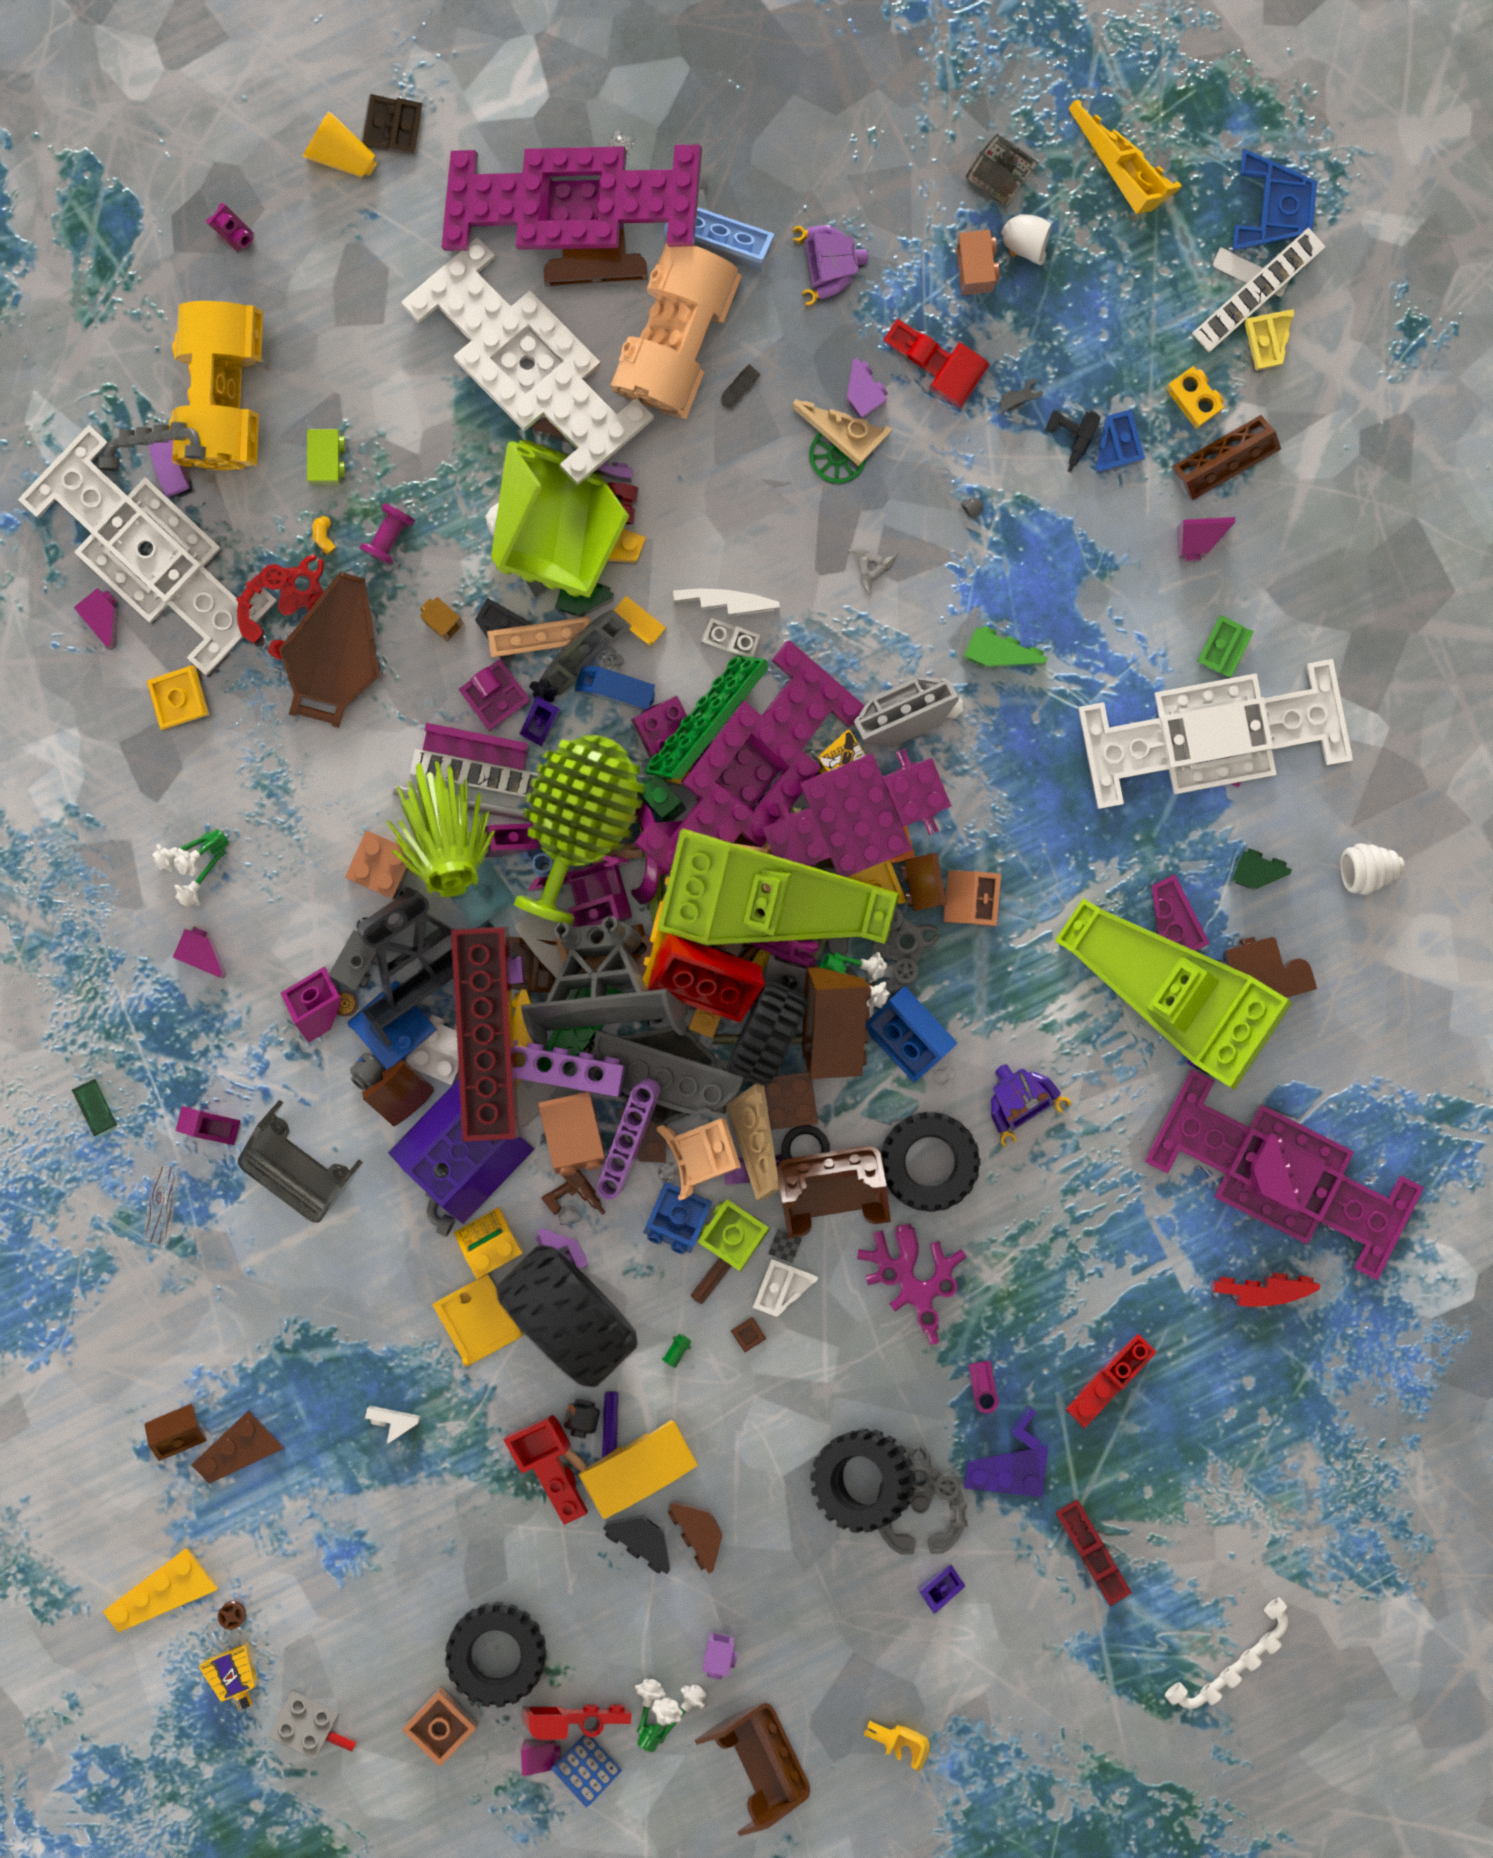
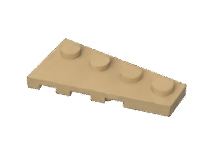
M756 1083L727 1103L726 1108L756 1200H765L780 1190L765 1088Z

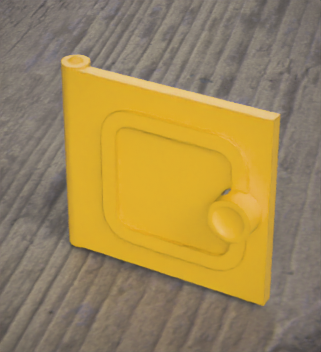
M488 1273L432 1303L461 1355L463 1365L466 1367L523 1336L522 1330L518 1328L516 1323L500 1305L497 1298V1288Z

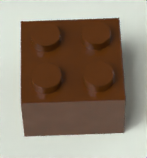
M808 1072L775 1076L769 1085L764 1086L771 1130L818 1123L813 1083Z

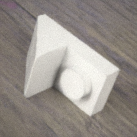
M369 1406L365 1418L371 1419V1424L385 1427L387 1423H391L387 1439L388 1444L418 1424L421 1416Z

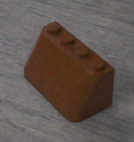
M820 967L806 968L804 996L808 1000V1004L803 1015L801 1045L803 1059L810 1078L862 1076L863 1066L867 1064L864 1044L868 1043V1030L865 1028L866 1021L870 1020V1010L867 1005V999H871L870 983H866V980L861 977Z

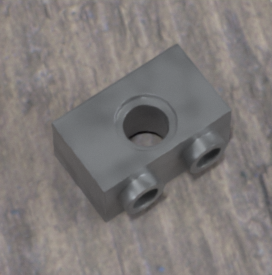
M771 954L763 977L764 983L775 981L804 995L805 971L809 966L806 967L794 961L790 962ZM814 964V966L810 967H819L820 965ZM785 976H793L796 982H788Z

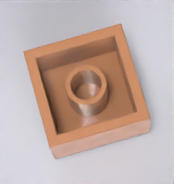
M990 230L959 233L956 249L962 295L993 292L994 285L998 284V278H1000L998 262L994 263L993 260L995 253H997L996 238L991 237Z
M366 830L345 878L395 900L409 869L404 866L406 864L396 857L391 850H397L409 862L411 861L402 852V848L398 844Z
M440 1687L404 1725L402 1731L440 1767L475 1731L478 1722Z

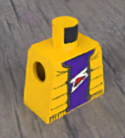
M248 1642L205 1660L199 1665L201 1672L221 1702L233 1697L238 1710L253 1705L248 1690L257 1686L258 1679Z

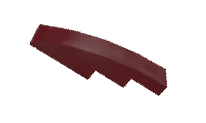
M1078 1499L1056 1511V1515L1108 1605L1111 1607L1132 1595L1130 1588Z

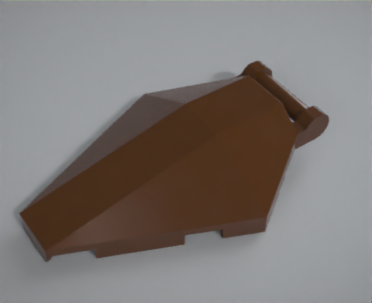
M340 572L279 648L294 694L289 715L296 717L298 714L331 723L332 727L339 728L344 708L380 677L365 578ZM305 698L335 706V714L300 705V700Z

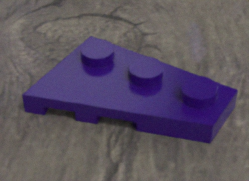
M1040 1445L1035 1451L1032 1448L967 1461L964 1488L1042 1497L1048 1445Z

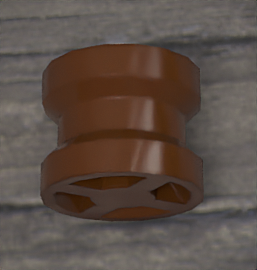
M238 1601L225 1603L218 1612V1622L223 1628L228 1630L238 1628L246 1618L244 1605Z

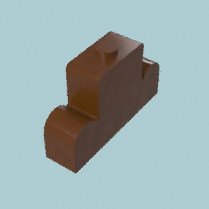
M1255 937L1239 941L1241 946L1223 951L1225 965L1252 976L1285 998L1317 989L1311 966L1306 960L1301 958L1292 959L1283 965L1277 941L1274 937L1256 941Z

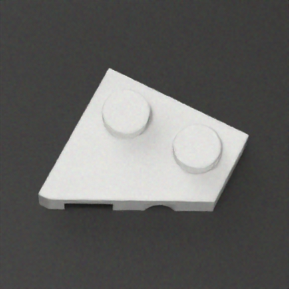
M771 1258L753 1308L778 1317L792 1302L817 1281L818 1276Z

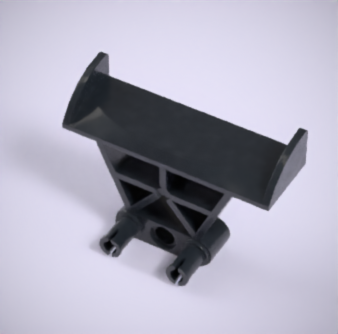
M409 887L404 888L406 892L401 890L398 898L369 918L363 917V922L360 920L357 922L360 938L367 946L376 949L384 995L362 1012L388 1047L393 1044L382 1028L454 978L452 949L428 964L422 954L451 934V930L456 929L427 913L429 909L428 900L419 891ZM393 913H398V921L394 924H389V916ZM426 920L439 927L424 938ZM415 922L413 947L388 941ZM489 922L482 928H494L495 926ZM509 945L510 957L515 959L517 956ZM385 950L401 953V955L387 964ZM418 958L424 968L392 990L390 977Z

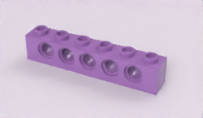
M514 1040L515 1054L521 1052L526 1057V1063L523 1067L516 1065L517 1079L616 1097L621 1096L626 1065L620 1064V1059L605 1056L604 1061L594 1059L595 1054L579 1052V1056L569 1055L568 1049L554 1047L553 1051L543 1050V1045L528 1042V1046L525 1047L517 1045L518 1040ZM542 1057H548L552 1062V1067L548 1072L541 1070L539 1067V1061ZM569 1061L577 1065L578 1070L574 1076H569L565 1072V1065ZM594 1066H598L603 1070V1077L600 1081H595L590 1076V1071Z

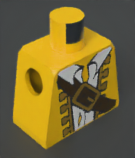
M849 729L818 756L817 760L822 768L818 770L815 776L866 755Z

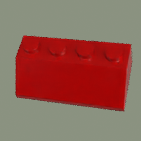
M668 933L656 952L647 989L648 991L666 989L684 1004L741 1023L765 983L761 965Z

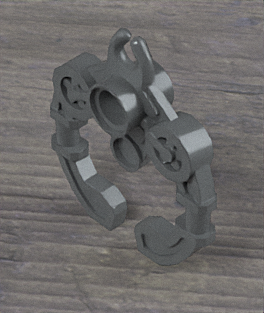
M898 907L895 909L887 942L885 944L876 942L873 945L874 954L880 952L881 958L896 961L893 967L894 977L885 979L886 989L890 995L895 994V991L917 979L920 974L918 962L923 949L935 945L940 938L938 934H935L931 940H925L923 933L927 930L934 933L937 931V927L929 924L915 926L904 918L903 912ZM906 934H911L915 939V944L911 949H906L902 946L901 940ZM847 937L832 938L829 941L832 955L835 952L841 955L847 953L849 946ZM846 966L845 973L858 977L857 971L854 968Z
M912 1446L907 1455V1459L911 1458L913 1466L909 1467L910 1473L922 1472L927 1477L923 1482L914 1481L911 1483V1487L915 1488L914 1496L909 1498L913 1511L918 1514L925 1513L929 1509L931 1499L935 1494L942 1500H950V1509L955 1510V1520L950 1521L949 1531L947 1533H936L928 1539L930 1554H944L955 1545L964 1527L968 1526V1521L965 1520L967 1503L964 1501V1496L960 1489L959 1478L953 1473H942L931 1465L930 1453L925 1446L919 1448L924 1455L923 1460L920 1462L915 1461L914 1454L917 1452V1447ZM883 1478L880 1481L877 1501L882 1495ZM892 1522L878 1529L884 1541L895 1552L901 1555L914 1554L915 1538L908 1534H895L892 1529Z

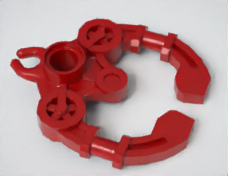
M314 554L306 557L299 567L282 568L277 564H269L250 582L247 581L245 584L247 586L240 597L236 598V601H238L237 624L241 635L252 643L262 635L259 624L249 619V609L253 606L249 602L255 593L261 594V589L264 587L272 590L280 589L278 610L281 614L291 615L303 606H306L308 612L323 594L319 578L324 570V560L319 559L317 561L318 569L315 571H311L308 568L309 562L317 559V556ZM299 576H305L308 579L309 585L304 591H299L295 586V581ZM271 641L267 653L277 659H282L279 648L285 641Z

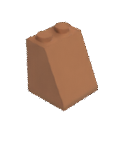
M589 1091L538 1103L555 1174L569 1176L575 1174L578 1169L596 1170L602 1167L601 1164H605L606 1157L597 1114Z

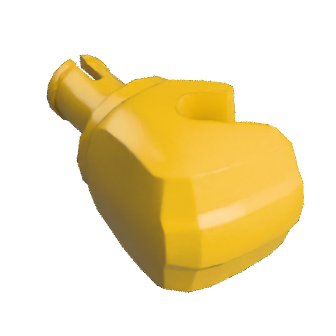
M870 1720L863 1735L884 1744V1748H886L885 1754L890 1755L892 1749H894L898 1760L902 1757L901 1748L905 1745L909 1746L912 1753L911 1767L916 1771H920L923 1768L930 1752V1743L927 1737L898 1724L895 1729L892 1728L890 1730Z

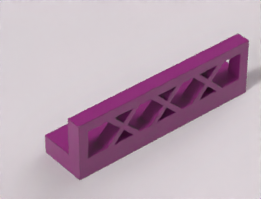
M431 723L425 724L424 730L426 735L423 750L525 771L530 747L528 743Z

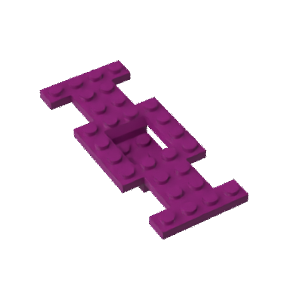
M700 144L675 145L673 169L625 170L627 150L624 146L525 149L522 173L476 174L478 153L476 150L451 151L441 247L444 251H469L471 226H517L516 247L518 250L618 248L620 229H624V223H668L666 243L669 247L694 246L702 147ZM600 175L599 180L553 181L551 179L552 176Z
M790 640L783 644L771 660L790 678L763 715L758 713L746 701H743L680 783L697 796L695 799L697 803L671 838L655 824L649 823L634 843L669 874H671L682 829L732 844L741 834L754 846L762 847L767 840L762 828L775 823L780 818L774 803L779 802L783 810L780 800L785 799L789 810L803 792L800 783L813 778L821 767L802 751L829 713L833 714L846 727H851L865 705ZM779 771H783L781 775L778 777V779L775 781V783L772 785V787L769 789V791L766 793L764 798L761 800V802L758 804V806L755 808V810L752 811L751 809L753 808V806L756 804V802L759 800V798L762 796V794L774 780Z
M1190 1069L1144 1162L1168 1174L1179 1151L1215 1168L1225 1175L1214 1198L1307 1245L1318 1223L1321 1222L1364 1244L1353 1268L1378 1280L1424 1187L1399 1175L1387 1198L1343 1175L1354 1151L1262 1104L1259 1105L1249 1127L1204 1105L1215 1081ZM1268 1134H1275L1276 1138L1280 1137L1285 1148L1282 1156L1285 1163L1289 1162L1293 1172V1177L1290 1178L1293 1188L1297 1187L1302 1202L1298 1203L1299 1210H1290L1259 1194L1250 1167Z

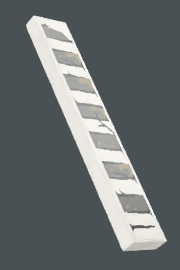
M1308 227L1201 324L1192 335L1209 353L1326 246Z
M420 749L414 750L410 775L416 776V765L421 763L425 778H427V773L431 772L436 780L435 761L440 764L442 778L444 777L445 782H448L447 767L450 764L455 784L462 783L464 785V780L467 778L468 786L524 798H526L527 793H533L534 788L530 786L532 778H538L539 773Z

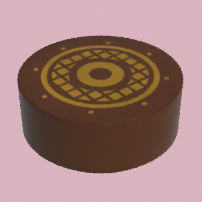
M350 991L338 992L341 1003L337 1014L345 1017L353 1015L359 1006L357 996Z

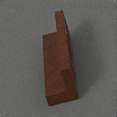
M1260 415L1172 467L1177 476L1183 481L1187 494L1193 501L1281 450L1276 431ZM1259 426H1262L1264 429L1257 434H1250L1252 430ZM1233 441H1241L1235 447L1228 446ZM1218 453L1216 458L1206 459L1210 454ZM1190 466H1196V469L1188 474L1183 472L1184 469Z

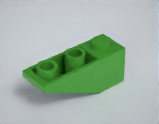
M982 626L981 629L976 627L963 659L986 669L1044 666L1048 659L1043 656L1044 652L1032 646L1026 649L1019 646L1020 641L1006 636L1005 639L998 637L995 630L986 626Z

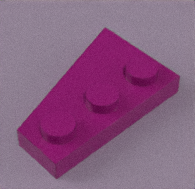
M1174 874L1152 885L1151 893L1158 935L1194 951L1209 945L1210 943L1176 875Z

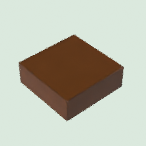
M753 1316L731 1330L744 1353L767 1339Z

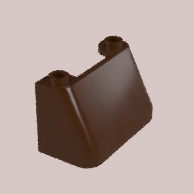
M862 1146L789 1158L779 1163L777 1174L788 1239L808 1234L812 1228V1217L860 1209L863 1211L865 1220L869 1223L881 1224L891 1222L881 1154L877 1148Z

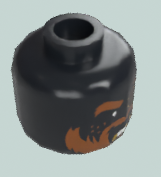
M575 1399L574 1403L567 1405L563 1426L571 1430L570 1436L585 1439L586 1434H594L596 1432L600 1411L595 1407L594 1402Z

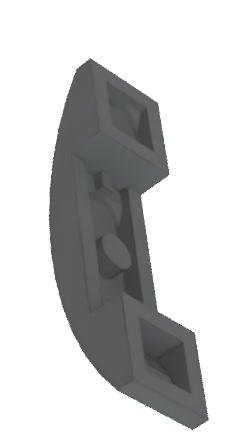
M612 609L600 615L583 628L560 651L540 679L548 681L550 683L549 686L556 687L560 696L577 679V673L609 642L614 644L631 627V624Z

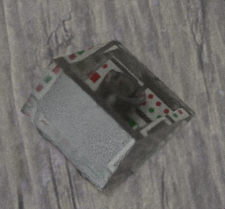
M997 133L978 154L965 177L974 186L982 188L992 195L996 201L1008 206L1039 162Z

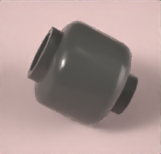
M364 1053L351 1067L350 1073L352 1077L350 1079L358 1088L365 1091L383 1080L382 1072L386 1068L375 1055Z

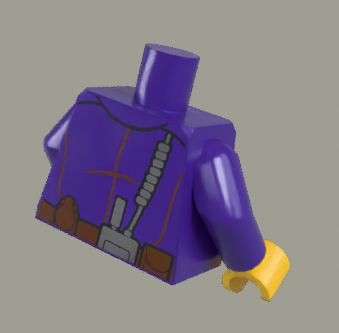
M1007 1064L1000 1066L995 1071V1075L1000 1082L993 1087L995 1094L991 1098V1118L997 1131L1001 1133L1000 1140L1004 1147H1007L1004 1142L1006 1136H1012L1016 1143V1136L1012 1131L1052 1105L1055 1110L1062 1113L1063 1110L1059 1107L1060 1101L1064 1100L1068 1106H1071V1101L1066 1097L1060 1096V1090L1047 1076L1035 1071L1027 1072L1024 1068L1013 1073Z

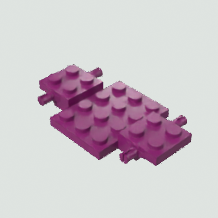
M902 749L901 752L895 753L901 767L897 771L882 777L873 753H870L801 782L800 786L809 807L796 813H790L785 799L780 800L783 810L779 802L774 803L780 818L775 823L762 828L773 856L814 867L818 862L830 858L837 875L848 877L911 851L912 848L903 827L916 821H923L928 835L934 834L939 830L933 817L938 812L952 807L933 759L928 758L919 763H911L906 749Z

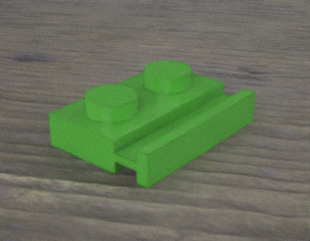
M1219 615L1197 663L1231 678L1254 631Z

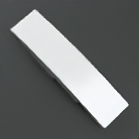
M701 588L673 590L675 604L700 601L702 611L727 607L728 617L780 610L778 601L749 593Z

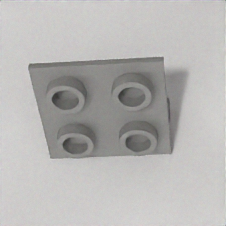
M292 1690L268 1737L315 1760L338 1712Z

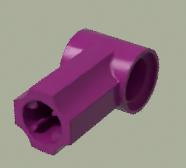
M991 1360L968 1364L975 1407L983 1413L994 1412L999 1405V1399L996 1394ZM984 1394H990L993 1398L992 1406L987 1409L982 1408L979 1404V1399Z

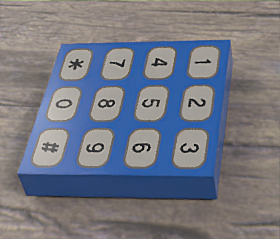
M585 1734L551 1768L585 1807L590 1806L622 1771L592 1737H588Z

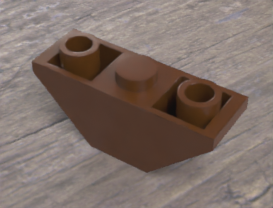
M673 1500L669 1503L671 1510L667 1511L674 1525L679 1523L684 1532L681 1534V1537L687 1547L693 1546L697 1553L694 1559L701 1570L706 1569L708 1574H710L715 1567L723 1532L710 1509Z

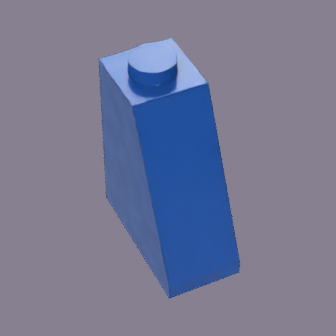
M584 666L579 672L574 690L582 694L641 710H648L655 699L654 684L602 667Z

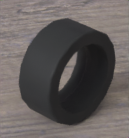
M811 1125L797 1126L791 1129L785 1135L781 1145L783 1159L793 1158L790 1153L792 1141L797 1136L809 1134L819 1141L821 1153L830 1152V1143L826 1135L819 1128Z

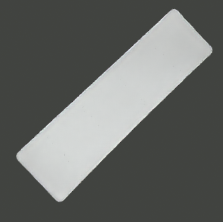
M1224 248L1219 249L1213 262L1214 267L1246 283L1263 269ZM1289 280L1274 295L1282 297Z

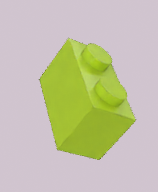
M307 429V481L310 485H341V478H345V462H341V452H345L346 443L345 436H341L338 429Z

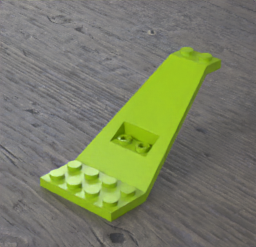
M682 829L657 930L705 945L863 937L885 944L888 940L899 893ZM764 884H768L771 887L770 892L765 891ZM759 908L764 910L765 916L758 914Z

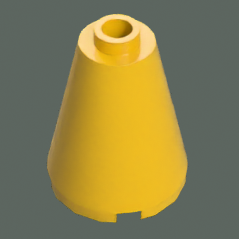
M329 111L302 155L309 160L363 178L364 174L370 176L377 164L373 160L375 155Z

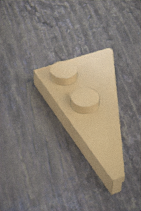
M796 399L791 406L858 466L892 431L889 427L879 428L867 424V420L851 417V415L830 409L826 411L816 408L813 403Z

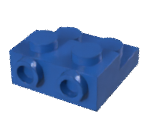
M664 1182L643 1233L648 1235L647 1239L655 1244H661L663 1241L672 1245L671 1249L676 1253H691L713 1202L694 1193L686 1199L679 1200L678 1196L681 1188Z

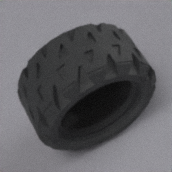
M537 1245L497 1284L498 1301L510 1318L557 1367L581 1386L598 1387L637 1348V1334L628 1320L569 1259L552 1246Z

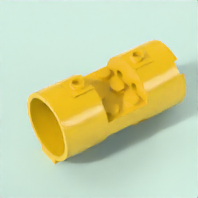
M191 301L178 306L177 333H175V341L172 344V352L175 360L189 364L191 387L188 389V400L190 405L176 407L172 410L169 430H171V422L187 423V427L193 428L198 432L201 446L206 447V458H185V446L190 445L189 438H186V440H173L172 463L191 468L192 463H194V466L205 468V470L244 469V465L245 467L257 466L259 414L250 409H241L242 368L252 366L255 362H261L263 310L253 305L222 301Z

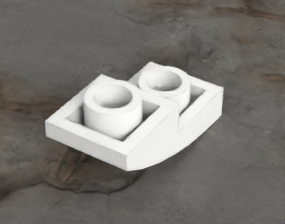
M708 618L700 642L735 655L753 657L760 635L714 618Z

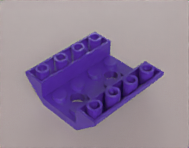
M458 1079L388 1153L403 1171L444 1210L464 1224L535 1148L520 1134L516 1139L462 1142L460 1086ZM438 1163H445L449 1168V1173L445 1178H439L434 1172V1168Z

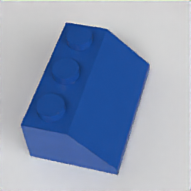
M905 986L874 1013L870 1020L866 1021L865 1025L868 1034L914 1083L957 1044L955 1039Z

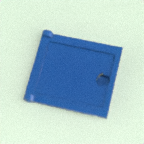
M396 980L391 983V989L393 990L396 987H398L400 985V982ZM382 991L350 1019L347 1024L356 1032L387 1070L404 1060L437 1029L415 1005L382 1028L393 1044L388 1047L362 1012L384 996Z

